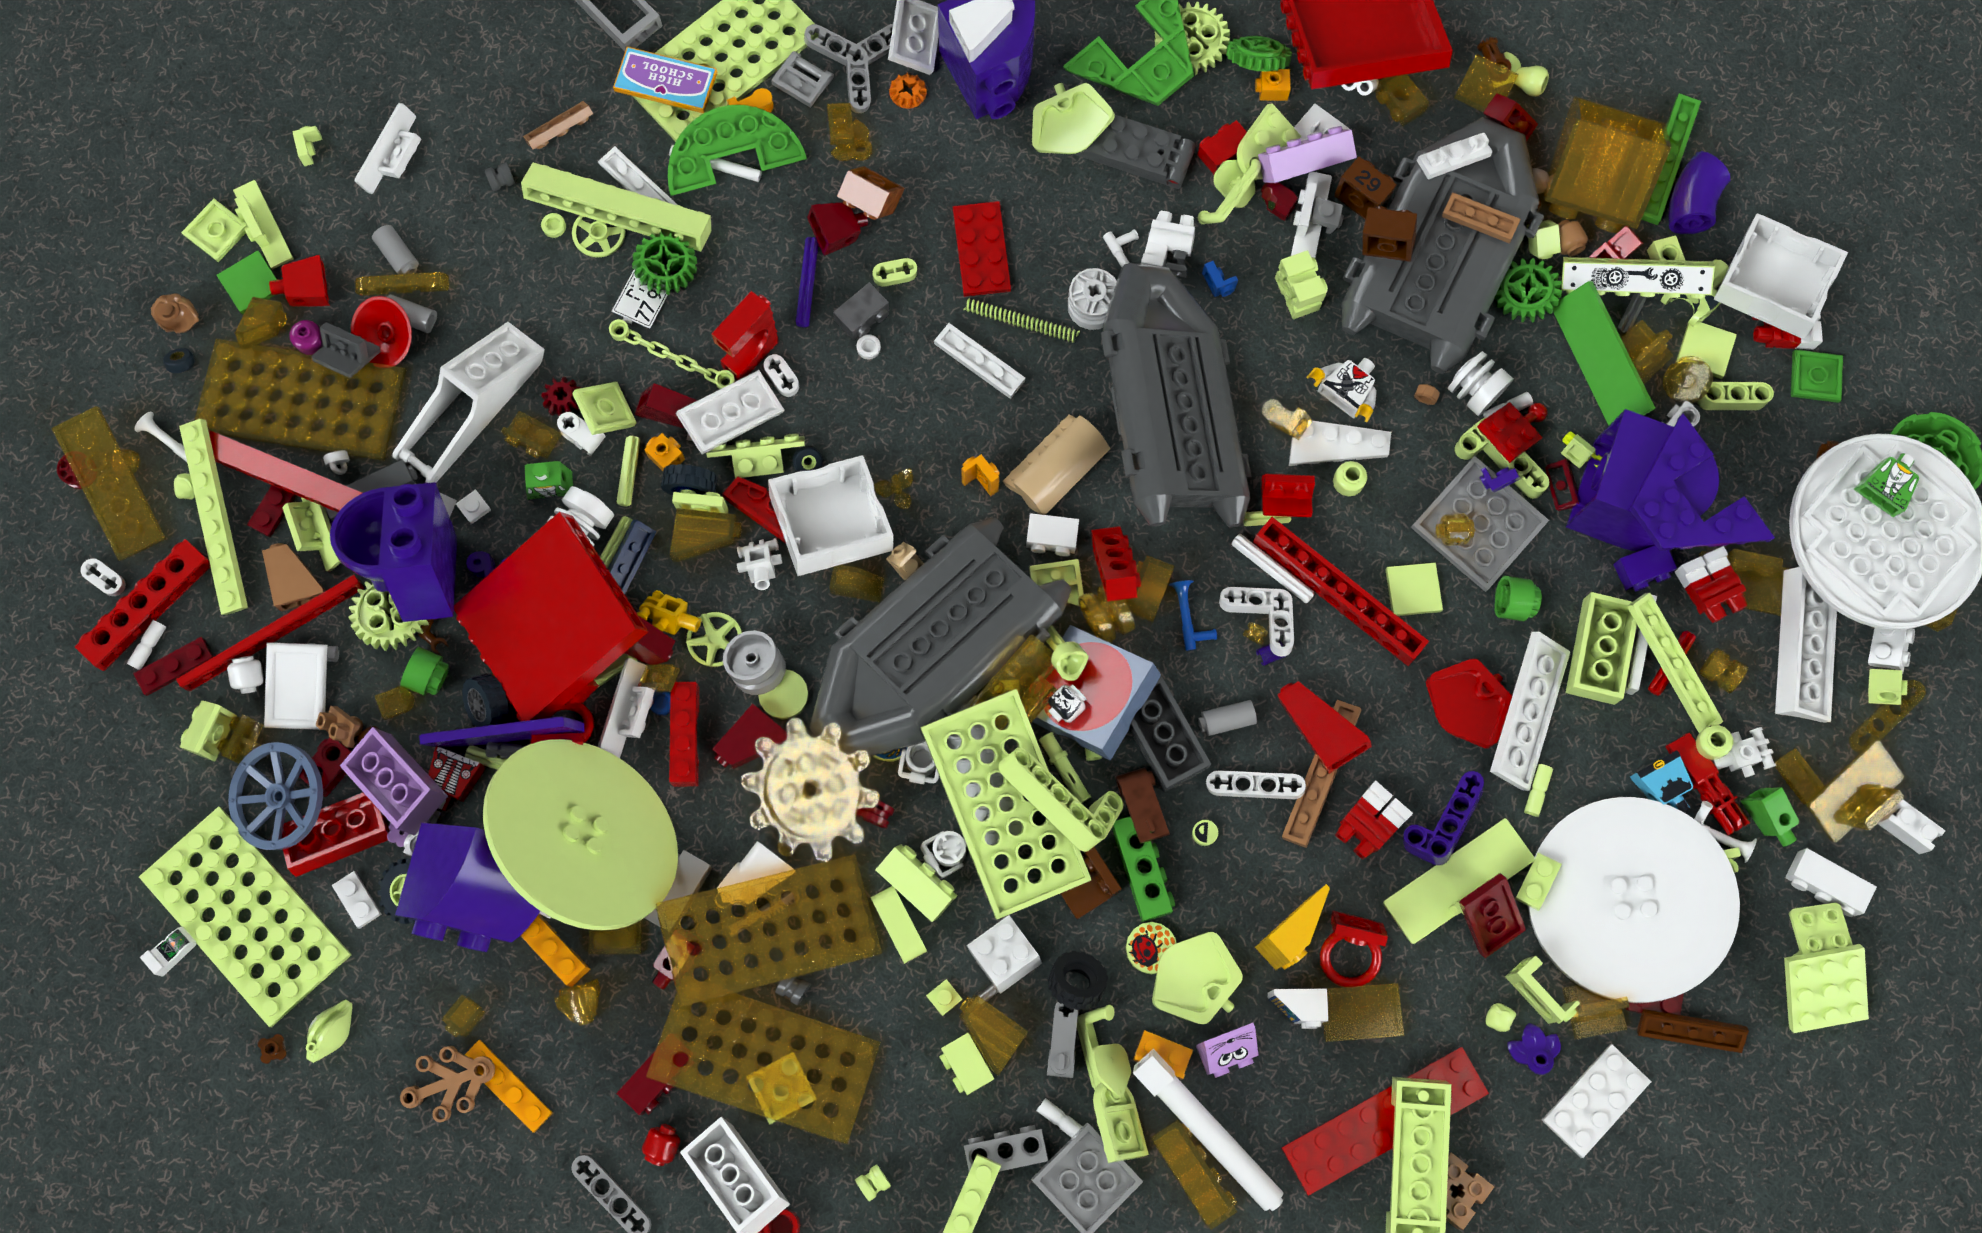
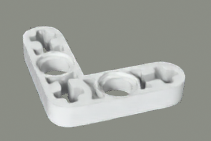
M1227 587L1222 590L1219 604L1223 610L1236 613L1269 614L1271 651L1273 654L1281 657L1291 653L1294 644L1292 596L1288 591L1283 589ZM1228 596H1231L1234 602H1229ZM1242 596H1245L1244 603H1241V602H1242V599H1241ZM1258 597L1262 600V603L1254 605L1249 601V598ZM1278 598L1282 599V603H1283L1282 610H1278V609H1279V602L1277 601ZM1281 618L1286 620L1288 625L1280 627L1274 621ZM1280 635H1284L1283 643L1285 647H1281L1280 643H1278Z

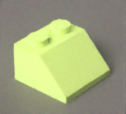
M201 701L200 705L193 711V720L189 728L181 736L180 748L215 762L237 715L217 704Z

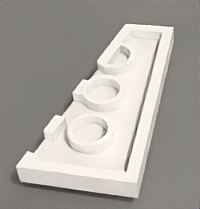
M1295 418L1289 466L1388 457L1391 432Z

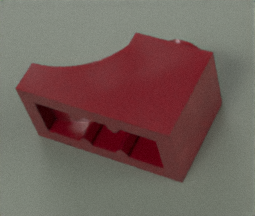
M1498 93L1495 94L1483 112L1489 120L1525 134L1526 141L1538 125L1516 101Z

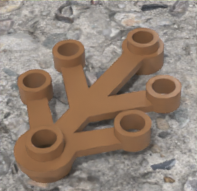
M454 1046L442 1048L439 1057L443 1062L449 1063L454 1061L468 1069L458 1073L434 1061L430 1055L419 1057L416 1060V1068L420 1072L430 1071L444 1079L422 1088L418 1086L405 1088L400 1095L402 1105L406 1108L417 1107L422 1104L425 1097L447 1089L441 1105L433 1110L434 1120L444 1122L451 1117V1108L462 1083L471 1080L466 1095L458 1099L456 1107L461 1113L472 1111L475 1107L474 1100L481 1084L490 1081L495 1074V1065L490 1058L480 1056L472 1059L458 1052ZM447 1050H450L452 1053L450 1059L446 1057L445 1053ZM423 1059L428 1061L427 1068H424L422 1065ZM479 1065L484 1068L483 1075L478 1073ZM408 1093L413 1096L412 1102L407 1100ZM464 1100L469 1103L468 1109H465L462 1105ZM440 1109L444 1110L445 1112L444 1118H441L439 1116Z

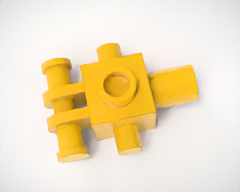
M658 590L654 591L652 596L646 598L639 607L640 611L637 612L638 616L646 621L647 618L653 619L652 625L659 630L675 635L681 627L696 633L701 625V618L687 613V602L681 598H674L667 594L664 595Z

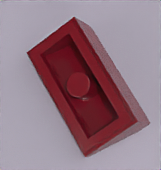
M1564 459L1547 465L1545 469L1549 478V486L1556 510L1571 509L1576 506L1577 502L1579 504L1578 490L1569 461ZM1560 467L1564 469L1567 483L1559 480L1556 482V488L1564 491L1569 486L1573 500L1562 505L1558 503L1549 473L1550 469Z

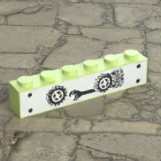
M1563 257L1561 290H1566V293L1569 294L1586 282L1593 281L1599 295H1605V292H1615V295L1618 296L1640 293V296L1654 297L1655 293L1665 294L1666 297L1678 298L1680 294H1688L1691 298L1702 299L1705 298V295H1712L1715 266L1713 261Z

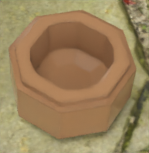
M1420 384L1414 397L1419 402L1434 405L1440 392L1434 386Z

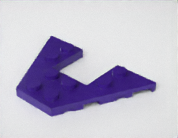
M1684 413L1678 417L1672 432L1666 439L1661 452L1658 454L1649 475L1643 482L1629 510L1659 551L1672 550L1674 548L1689 549L1699 546L1714 547L1726 546L1728 544L1772 541L1775 538L1745 496L1703 522L1676 485L1674 480L1714 455Z

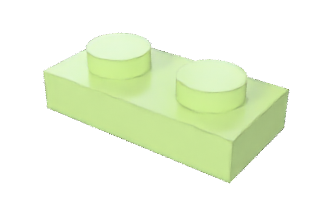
M1537 853L1515 899L1539 911L1562 864Z

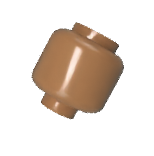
M1563 220L1558 223L1560 254L1572 257L1581 253L1586 248L1585 245L1588 241L1582 225L1578 221Z

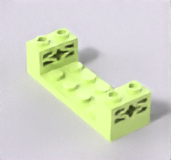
M1392 1077L1391 1104L1395 1106L1391 1205L1390 1211L1386 1212V1233H1445L1451 1084L1443 1080Z

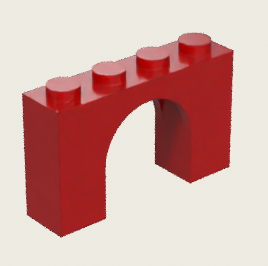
M752 291L712 333L714 343L727 353L720 360L722 368L732 372L737 381L748 376L779 342L775 321L772 316L773 312L770 307L771 303L763 295L759 294L757 296Z

